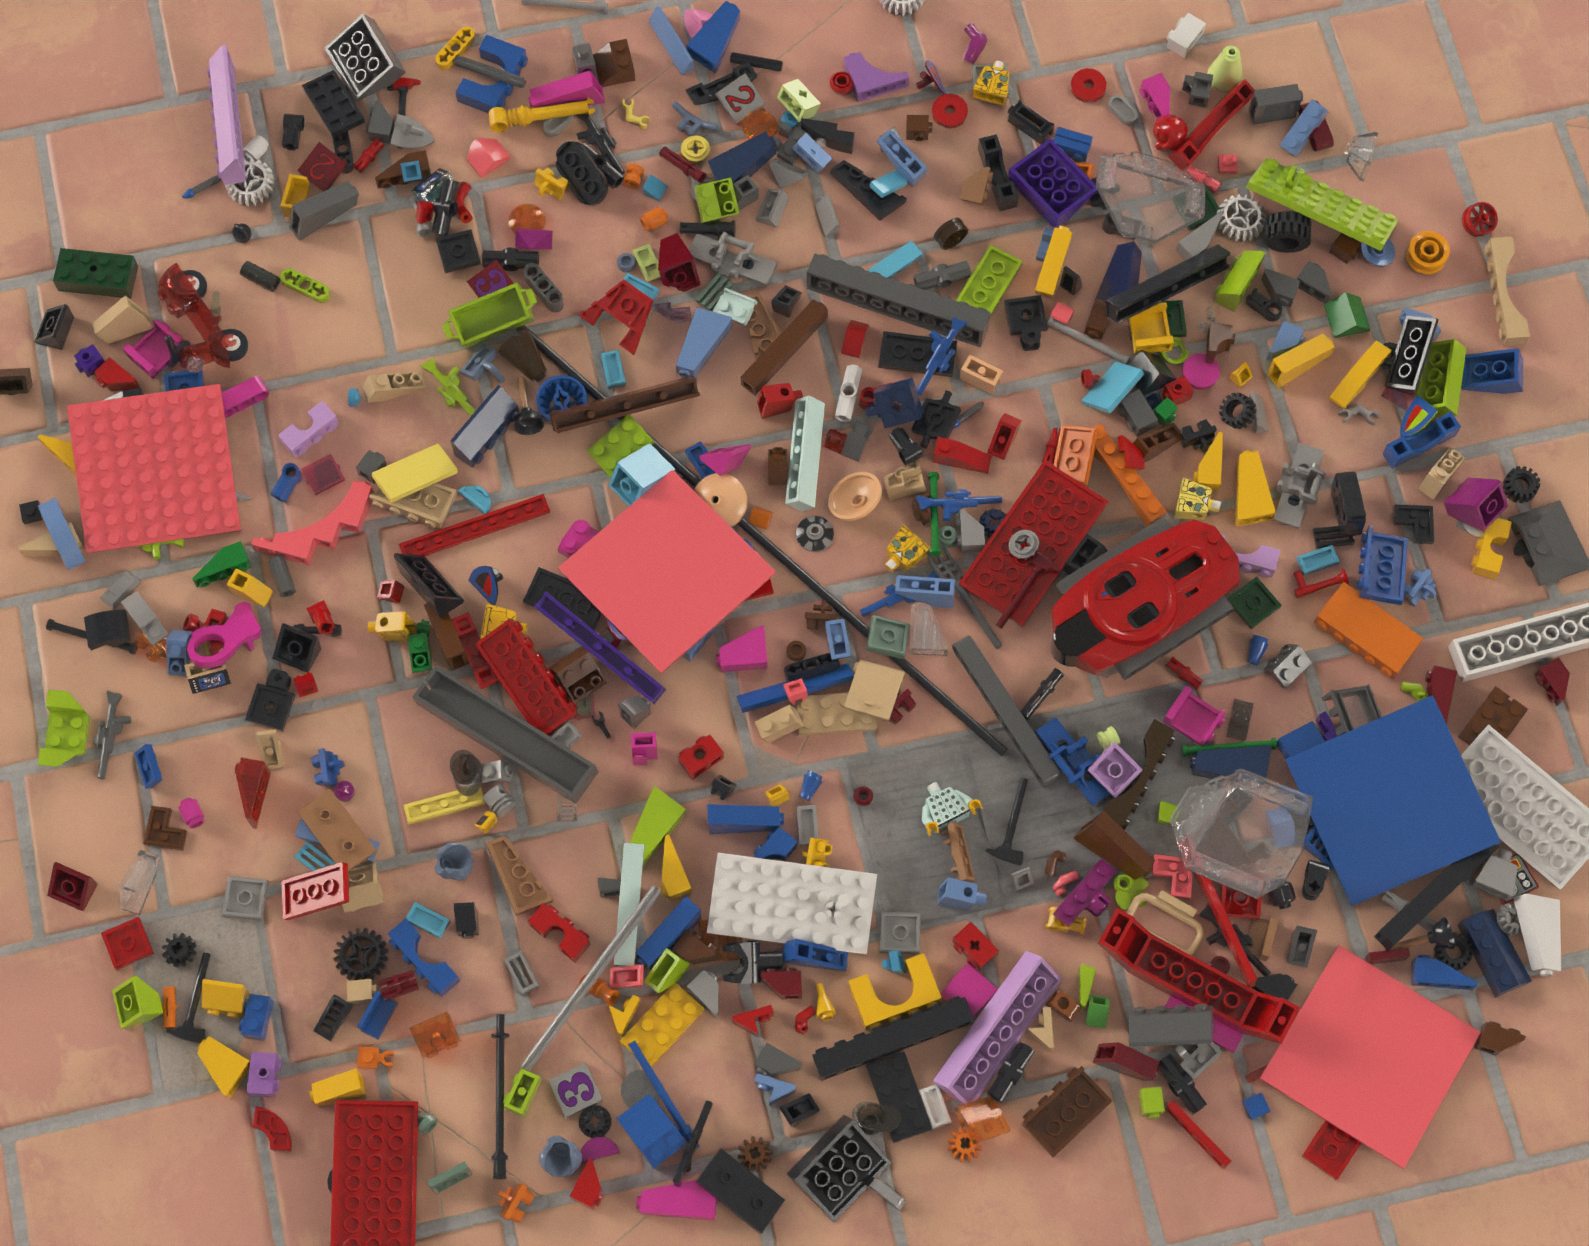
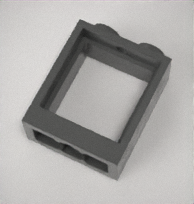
M1298 84L1255 90L1249 107L1253 125L1295 118L1300 110V103L1303 101V93L1299 90Z

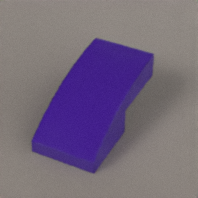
M1324 711L1318 715L1316 722L1324 733L1322 737L1325 741L1335 738L1336 733L1330 717Z

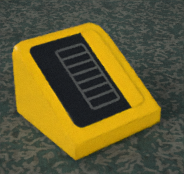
M490 811L485 812L475 823V827L485 835L498 821L496 814Z

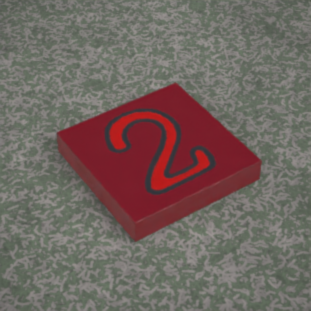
M318 142L297 171L324 192L332 186L348 164L321 142Z

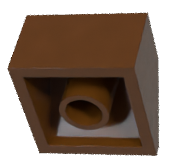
M627 39L609 42L593 55L598 80L602 87L635 81V71Z

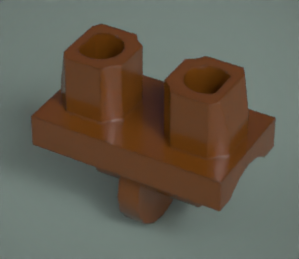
M822 600L821 605H814L813 610L821 611V613L805 612L807 629L818 630V620L840 619V615L825 614V611L832 612L833 606L825 605L826 600Z

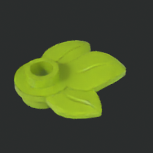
M1125 874L1118 875L1113 881L1117 905L1126 911L1132 900L1137 895L1143 894L1142 890L1149 883L1143 877L1134 880ZM1120 882H1124L1126 887H1121ZM1146 901L1141 902L1138 907L1145 906Z

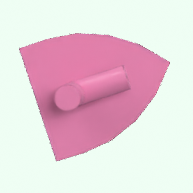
M685 10V28L691 39L713 14L701 10Z

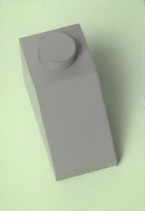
M703 970L687 985V991L717 1018L719 1016V984L717 982L719 979L711 971L707 973Z

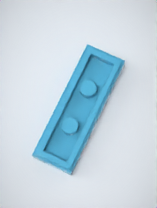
M911 240L868 269V271L877 272L884 277L891 278L921 258L923 253Z

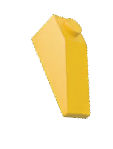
M1223 432L1217 434L1200 462L1197 471L1193 472L1192 480L1216 492L1219 491L1221 486Z
M40 434L38 439L42 445L76 475L72 443Z
M668 834L665 836L662 868L663 885L660 886L664 898L668 896L671 902L691 894L692 888Z

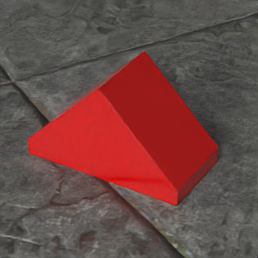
M854 320L850 321L846 329L841 354L860 358L869 324Z

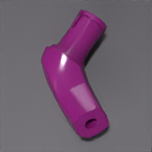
M973 23L967 25L970 30L965 27L964 31L972 40L966 49L963 60L974 64L987 44V37L984 33H980Z

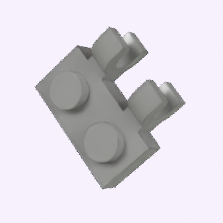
M1213 1041L1206 1044H1193L1197 1049L1191 1054L1182 1045L1177 1046L1172 1051L1176 1057L1182 1060L1179 1064L1181 1069L1186 1071L1193 1080L1223 1054Z

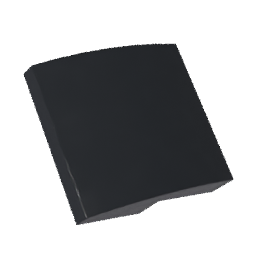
M125 610L103 611L84 617L87 644L91 651L107 644L114 648L131 641Z

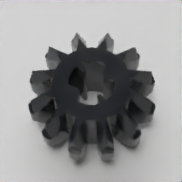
M181 933L178 938L176 934H173V940L166 938L168 945H162V949L165 950L162 956L167 958L166 962L168 964L173 963V966L176 968L180 963L183 967H186L187 960L193 962L190 956L197 955V952L193 950L197 945L195 942H192L191 936L186 937L184 933ZM182 947L183 950H182V951H179L178 954H177V953H176V950H180V948Z

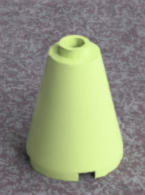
M1235 46L1225 47L1208 68L1207 74L1213 75L1211 86L1216 90L1228 92L1235 84L1243 80L1241 54Z

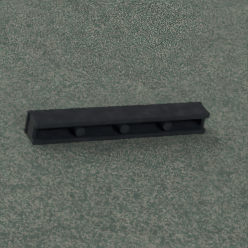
M1218 244L1106 300L1105 316L1119 324L1230 268V265L1227 263V257L1230 256V252Z
M1495 844L1453 862L1382 927L1374 937L1388 952L1493 855L1500 846Z

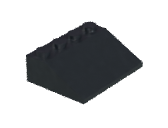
M843 1115L794 1165L787 1175L816 1206L835 1222L871 1184L874 1178H877L886 1169L891 1161L853 1119Z

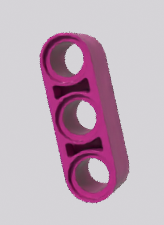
M260 376L250 378L222 393L225 418L269 396V391Z

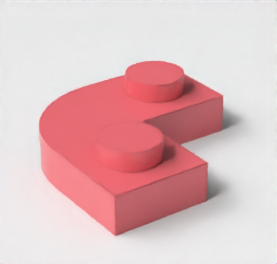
M1154 854L1153 859L1155 862L1152 866V876L1171 878L1170 895L1175 898L1190 900L1193 875L1189 867L1181 861V858Z

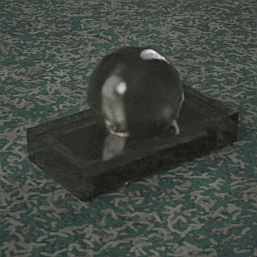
M1234 699L1226 737L1246 741L1254 703Z

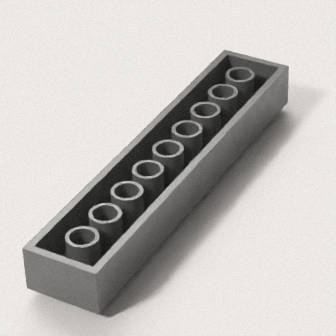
M814 253L807 270V289L930 331L935 330L944 336H947L952 329L954 317L968 322L958 331L954 338L956 340L981 348L988 331L991 312H988L986 309L970 306L963 301L952 300L949 296L937 295L931 290H922L913 284H905L895 278L884 277L877 272L866 271L860 266L854 267L842 260L836 261L824 254Z

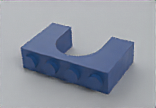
M486 34L479 47L481 59L501 66L506 72L520 76L521 69L527 65L526 49ZM463 78L456 90V97L458 102L489 114V110L492 108H504L507 96L511 95L513 85L502 81L492 85H481Z

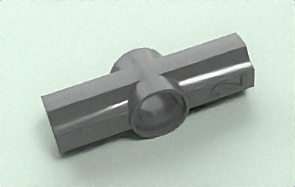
M967 261L948 266L947 264H939L930 271L914 275L913 279L915 286L922 290L936 286L938 288H945L954 281L971 277V271Z

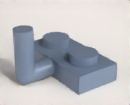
M482 344L460 370L463 376L474 381L479 378L485 369L491 371L499 383L505 379L498 368L491 363L499 353L495 348L486 344Z

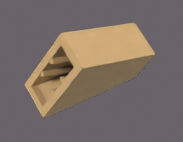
M124 296L92 323L95 336L99 340L103 339L108 344L155 327L151 315L127 296Z

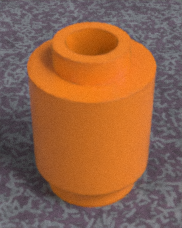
M658 206L643 214L640 222L645 231H652L667 223L668 214L664 208L661 209Z

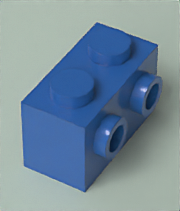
M249 994V998L245 1000L243 1007L245 1016L244 1019L240 1020L239 1031H241L244 1038L265 1041L274 1003L269 996Z

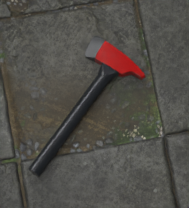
M399 78L395 83L387 87L388 91H399L398 114L405 116L407 92L413 86L420 85V80Z

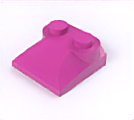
M578 519L572 524L561 540L557 549L558 553L570 558L598 534L599 531L592 528L587 521Z

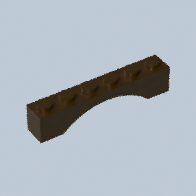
M1156 719L1153 720L1143 739L1145 763L1140 778L1126 793L1108 801L1103 810L1124 830H1126L1130 822L1128 819L1130 812L1134 814L1140 804L1136 801L1139 796L1144 797L1148 786H1146L1149 779L1152 781L1158 771L1155 769L1157 763L1162 764L1167 755L1164 753L1166 747L1171 748L1175 740L1173 736L1175 730Z

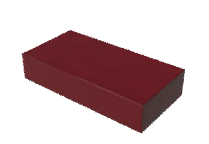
M1409 948L1389 950L1388 952L1386 950L1369 952L1365 960L1369 964L1404 961L1410 957Z

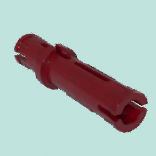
M667 146L660 150V157L682 170L684 175L691 176L699 183L704 182L707 174L698 169L693 162H688Z

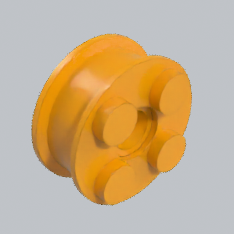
M1423 231L1416 234L1411 239L1406 250L1408 265L1415 272L1424 275L1439 272L1450 255L1449 243L1441 234L1434 231Z

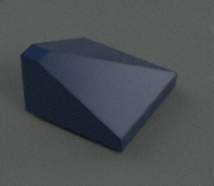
M1158 390L1144 396L1152 410L1163 402Z

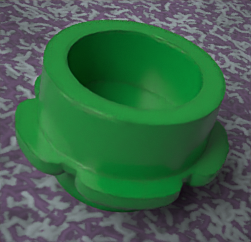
M422 619L421 622H417V634L427 633L429 636L430 621Z

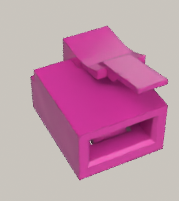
M656 732L631 734L633 766L647 765V759H658Z

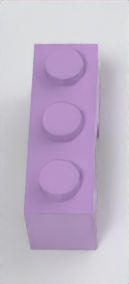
M323 401L308 411L310 420L313 422L309 429L299 430L291 424L278 434L280 442L294 458L298 455H303L311 445L320 442L325 434L334 431L339 424L337 416Z

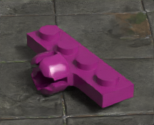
M1101 858L1056 909L1053 915L1067 927L1084 910L1089 911L1095 917L1100 916L1111 902V899L1103 893L1102 888L1116 873V870Z

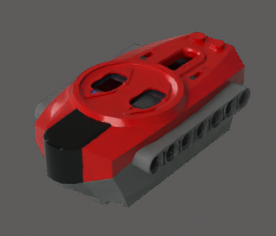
M1166 517L1160 518L1068 575L1056 585L1063 596L1051 610L1053 629L1051 653L1053 658L1064 666L1077 667L1096 676L1108 678L1113 674L1119 673L1124 680L1130 678L1222 620L1234 610L1227 597L1240 582L1238 556L1213 525L1191 520L1173 527Z

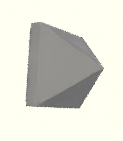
M1030 867L1011 874L1016 891L1034 884Z

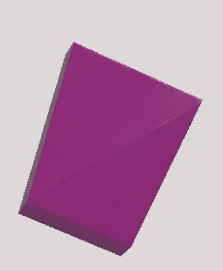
M516 229L515 247L552 249L553 231Z

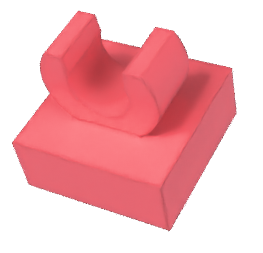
M1237 155L1218 156L1219 174H1237Z
M802 679L783 684L789 702L795 704V700L802 699V701H805L806 697H808V692Z

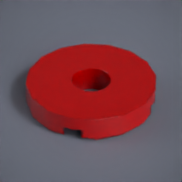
M1091 68L1081 69L1071 79V92L1076 99L1082 102H1095L1103 97L1107 82L1101 72ZM1091 83L1093 87L1086 88L1084 84Z
M944 94L933 103V119L937 124H941L945 128H956L962 125L968 115L967 103L958 95ZM951 108L955 112L953 114H948L945 112V110Z

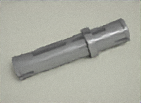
M1390 890L1386 891V895H1383L1381 898L1382 901L1394 907L1397 913L1408 904V900L1405 898L1401 899ZM1426 916L1418 924L1430 932L1433 928L1431 926H1434L1437 922Z

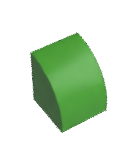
M1089 995L1085 1025L1106 1029L1110 997Z

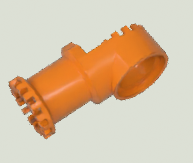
M587 974L583 975V976L580 978L579 985H580V983L583 981V979L586 977ZM599 977L587 992L596 998H601L608 1006L614 1005V1003H617L616 1000H619L617 998H620V991L613 990Z

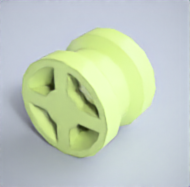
M1112 726L1108 727L1104 732L1100 731L1097 733L1099 743L1104 750L1113 742L1120 744L1119 736Z

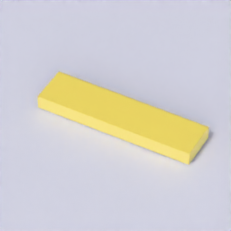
M479 784L404 804L403 806L408 825L485 805L486 803L483 800L484 796Z

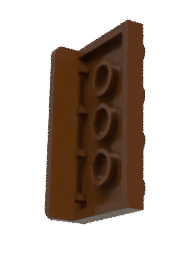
M1082 1066L1079 1069L1074 1067L1066 1075L1068 1079L1064 1083L1058 1082L1052 1088L1054 1092L1049 1097L1045 1095L1038 1101V1108L1034 1111L1030 1109L1023 1116L1024 1121L1021 1125L1052 1158L1112 1103V1100L1085 1073Z

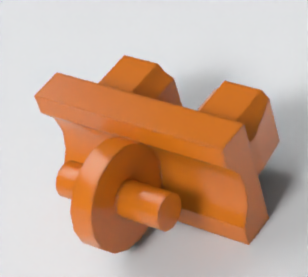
M518 1183L515 1190L508 1186L505 1193L499 1190L497 1195L502 1197L498 1205L501 1207L505 1206L500 1217L516 1222L522 1220L525 1212L516 1207L520 1201L530 1205L535 1197L527 1189L528 1186Z

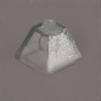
M1377 132L1354 136L1351 143L1346 145L1345 154H1348L1346 162L1362 182H1364L1371 165L1378 136Z

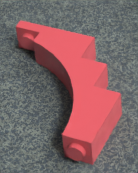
M353 481L349 492L340 505L324 519L300 530L275 533L272 542L263 537L260 539L253 538L251 545L254 551L275 557L284 556L286 560L310 565L316 545L335 550L342 529L360 534L371 504L369 496L374 493L372 485L365 481Z

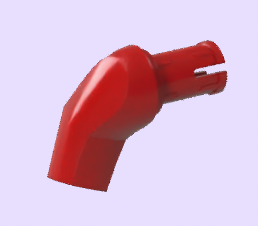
M464 181L461 182L456 197L458 211L456 216L463 223H469L473 217L467 209L464 199L472 187Z

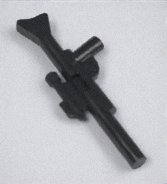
M589 113L576 115L588 126L587 131L576 133L577 139H586L589 144H596L602 155L607 157L612 166L623 175L625 171L609 148L611 146L613 149L616 148L617 142L613 137L610 138L605 127L601 128L600 131L603 134L601 135Z
M1207 903L1199 916L1211 921L1218 930L1216 931L1217 933L1206 938V941L1209 945L1218 942L1221 946L1228 947L1216 918ZM1233 924L1232 926L1250 963L1263 976L1270 975L1271 972L1246 947L1247 945L1253 946L1251 942L1253 939L1248 934L1244 935L1238 929V926Z
M705 1101L690 1141L685 1147L677 1173L673 1178L674 1186L680 1187L685 1172L691 1171L693 1154L713 1106L711 1101Z

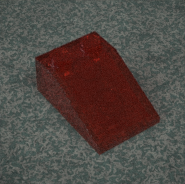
M241 757L240 763H237L235 766V775L245 818L252 828L257 829L271 772L264 761Z

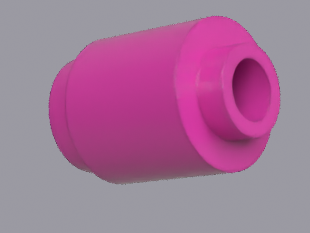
M186 798L180 802L181 805L178 809L186 825L193 829L205 822L203 819L204 814L197 799Z

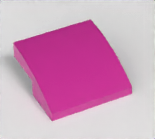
M968 962L942 990L940 995L947 1001L956 996H960V998L965 997L974 1018L994 996L998 988Z

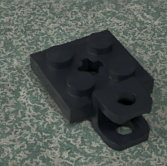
M1041 295L1004 300L1010 335H1020V342L1024 351L1038 350L1041 332L1048 330ZM1024 312H1026L1027 315H1031L1029 318L1022 317Z
M272 669L268 675L266 685L257 683L245 721L284 731L296 696L295 693L289 692L291 677L288 676L287 672ZM274 703L275 709L268 712V709L265 708L266 705Z

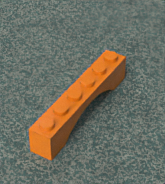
M1101 423L1093 427L1099 430L1094 457L1103 463L1120 483L1143 524L1147 527L1160 518L1165 517L1167 511L1137 471L1126 468L1125 455L1119 452L1118 446Z

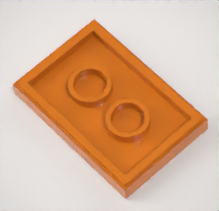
M1062 424L1054 466L1083 485H1088L1099 430L1097 428Z

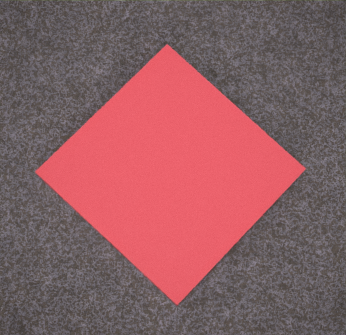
M220 384L67 405L86 553L241 531Z
M673 470L558 567L570 582L661 674L776 574V571Z
M1338 945L1294 1019L1282 1044L1278 1046L1259 1079L1404 1169L1481 1032Z

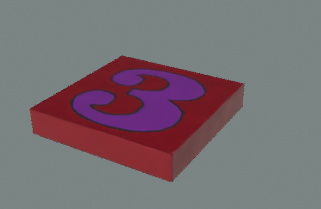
M497 260L466 281L478 298L514 284Z

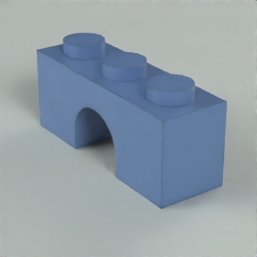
M1312 99L1282 140L1280 147L1297 158L1307 144L1310 134L1316 127L1320 126L1329 113L1328 110Z

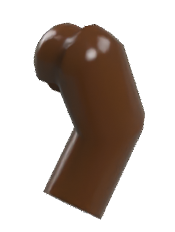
M1060 850L1053 852L1047 860L1045 875L1055 876L1057 862H1065V852H1060Z

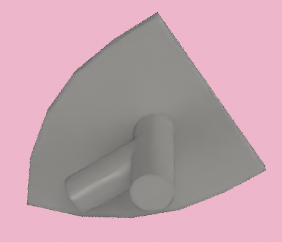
M397 114L390 145L406 149H416L435 142L430 132L422 124L414 119Z

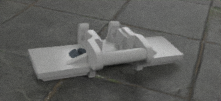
M723 232L719 241L697 233L689 248L694 259L710 264L714 272L733 279L745 277L767 285L777 266V262L752 253L755 247L754 242H745L729 236L726 232ZM725 243L746 249V251H740L738 255L727 251ZM713 250H718L716 257L710 255Z
M1298 443L1291 467L1289 468V463H1284L1282 476L1276 487L1281 497L1273 521L1299 529L1307 503L1312 505L1317 503L1318 499L1316 497L1322 479L1326 476L1324 471L1318 469L1324 453L1323 450ZM1307 479L1314 481L1310 494L1304 492Z

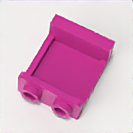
M157 319L153 321L155 327L133 347L127 344L123 348L126 356L152 379L170 361V352L165 337L171 336L175 346H178L183 341L177 333L173 334L170 332L171 329L165 322L162 321L160 323Z
M1185 686L1165 715L1163 722L1199 746L1204 745L1206 742L1210 744L1215 736L1213 731L1216 727L1220 729L1226 720L1223 717L1226 711L1222 709L1220 712L1193 695L1191 693L1193 689Z

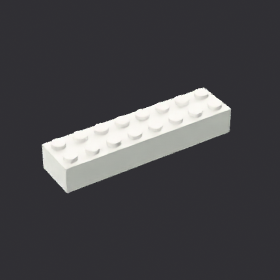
M1589 603L1452 640L1448 649L1461 683L1589 648Z

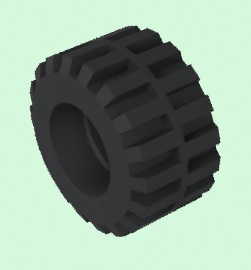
M1282 211L1269 215L1265 221L1264 244L1266 247L1271 248V250L1284 253H1294L1308 248L1311 244V219L1294 211Z

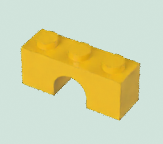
M1496 518L1484 532L1479 531L1482 532V536L1477 540L1475 549H1478L1477 555L1473 556L1471 566L1474 567L1473 574L1493 580L1496 579L1500 572L1503 556L1494 553L1490 545L1499 544L1503 546L1509 536L1511 521Z

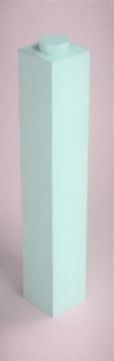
M624 843L616 935L640 903L644 844ZM638 924L615 954L614 965H618V967L635 965Z

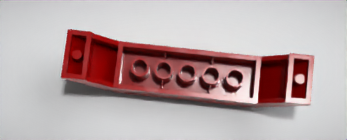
M1119 908L1114 912L1098 942L1128 973L1191 1007H1195L1197 1004L1213 1006L1214 1019L1241 1034L1282 1044L1300 1009L1299 1006L1284 998L1263 994L1151 934L1135 920V917Z

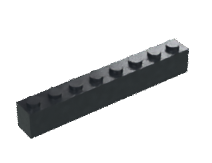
M960 996L953 997L948 1000L949 1003L941 1005V1003L929 1007V1011L923 1013L922 1010L914 1012L908 1019L898 1018L891 1022L892 1025L887 1027L880 1025L873 1028V1032L866 1035L865 1032L854 1035V1039L846 1042L844 1039L834 1043L835 1046L829 1049L827 1047L817 1049L815 1051L816 1054H813L812 1057L821 1081L973 1024L974 1018L966 998H960Z

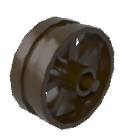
M953 218L937 229L934 239L939 243L941 249L947 250L958 245L967 236L969 229L960 218Z

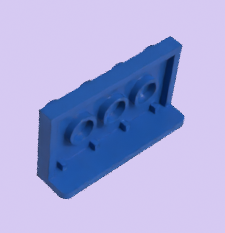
M1368 526L1367 531H1363L1361 537L1364 547H1361L1360 558L1363 559L1358 569V574H1361V578L1358 579L1357 589L1360 590L1359 598L1402 605L1408 538L1372 532L1373 526Z

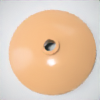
M856 472L844 477L834 486L829 495V510L837 519L842 521H854L865 517L880 501L882 495L881 483L876 476L868 472Z
M717 473L708 475L694 489L731 527L736 525L746 512L747 494L745 488L739 480L731 475L723 474L719 476ZM715 497L719 498L717 503L713 502Z

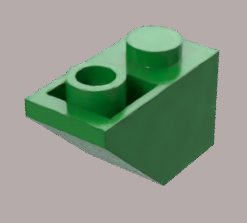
M427 633L408 635L412 673L431 671L432 655Z

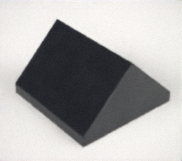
M63 304L46 310L34 343L60 350L63 349L74 320V315L68 305Z
M1141 350L1129 365L1142 369L1144 372L1142 378L1136 383L1143 396L1177 380L1159 355Z
M282 623L272 659L308 673L321 650L319 637Z

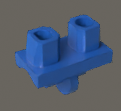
M324 748L319 749V754L311 757L313 767H321V773L314 776L315 783L319 786L329 785L335 787L338 783L337 775H340V769L345 767L344 761L338 760V756L333 755L331 751H325Z

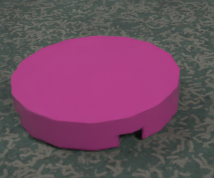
M1202 353L1191 355L1186 359L1182 367V376L1187 378L1192 388L1198 390L1211 388L1220 375L1217 361L1214 359L1213 363H1206V354Z

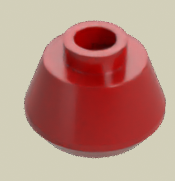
M836 72L830 78V87L838 95H846L854 86L852 77L847 72Z

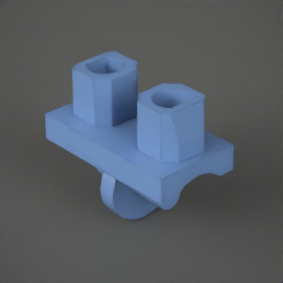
M1426 569L1425 572L1415 570L1411 576V581L1416 583L1415 586L1407 583L1404 585V597L1409 599L1410 605L1415 607L1420 599L1426 600L1427 597L1434 598L1437 593L1434 590L1436 584L1433 583L1431 570Z

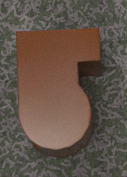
M1061 989L1055 991L1046 1004L1047 1007H1051V1010H1054L1069 1022H1072L1081 1010V1007Z

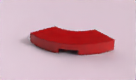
M255 1107L252 1127L262 1130L267 1135L270 1141V1149L292 1152L291 1135L283 1120L268 1109Z

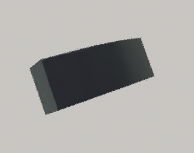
M802 118L801 129L812 135L811 138L828 148L852 154L855 132L837 130L838 123Z

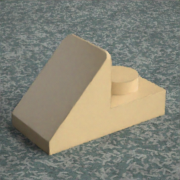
M277 730L257 732L256 737L263 770L283 767L281 739H278Z
M1043 1007L1041 1013H1038V1024L1042 1028H1028L1027 1034L1050 1052L1054 1048L1051 1007Z

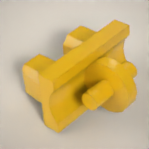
M538 168L535 172L536 178L534 180V184L539 188L538 194L542 197L549 194L561 200L567 188L568 180L564 177H560L557 180L554 178L553 170L549 168L541 170Z
M810 838L808 852L802 851V856L807 857V865L829 867L828 863L825 862L826 855L832 853L833 846L828 843L829 840Z

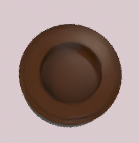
M793 641L787 646V656L789 659L800 661L805 657L806 647L802 642Z

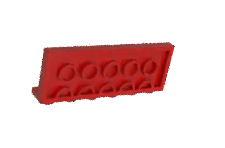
M508 619L475 643V645L526 721L546 735H549L571 718L577 717L579 715L576 711L578 708L572 700L569 701L565 694L567 692L554 679L556 678L554 672L550 668L547 669L544 664V657L533 648V641L524 635L520 622Z

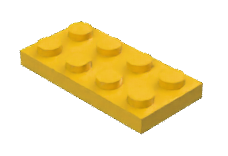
M675 983L667 989L619 1042L633 1054L628 1044L636 1041L650 1066L653 1067L704 1012L705 1008Z

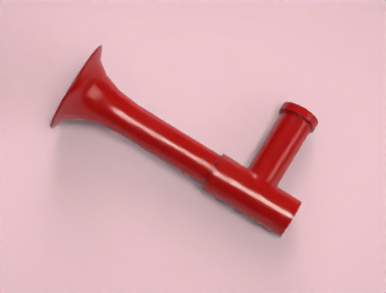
M1342 568L1340 574L1333 578L1307 586L1301 570L1293 573L1299 585V588L1294 590L1296 598L1326 587L1342 584L1343 582L1349 585L1348 576L1344 568Z

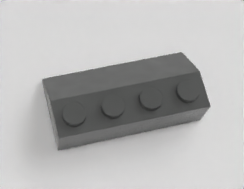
M1197 1004L1195 1007L1176 1005L1174 1008L1156 1006L1154 1009L1136 1007L1130 1011L1129 1047L1206 1044L1213 1041L1215 1031L1213 1006H1207V1004Z

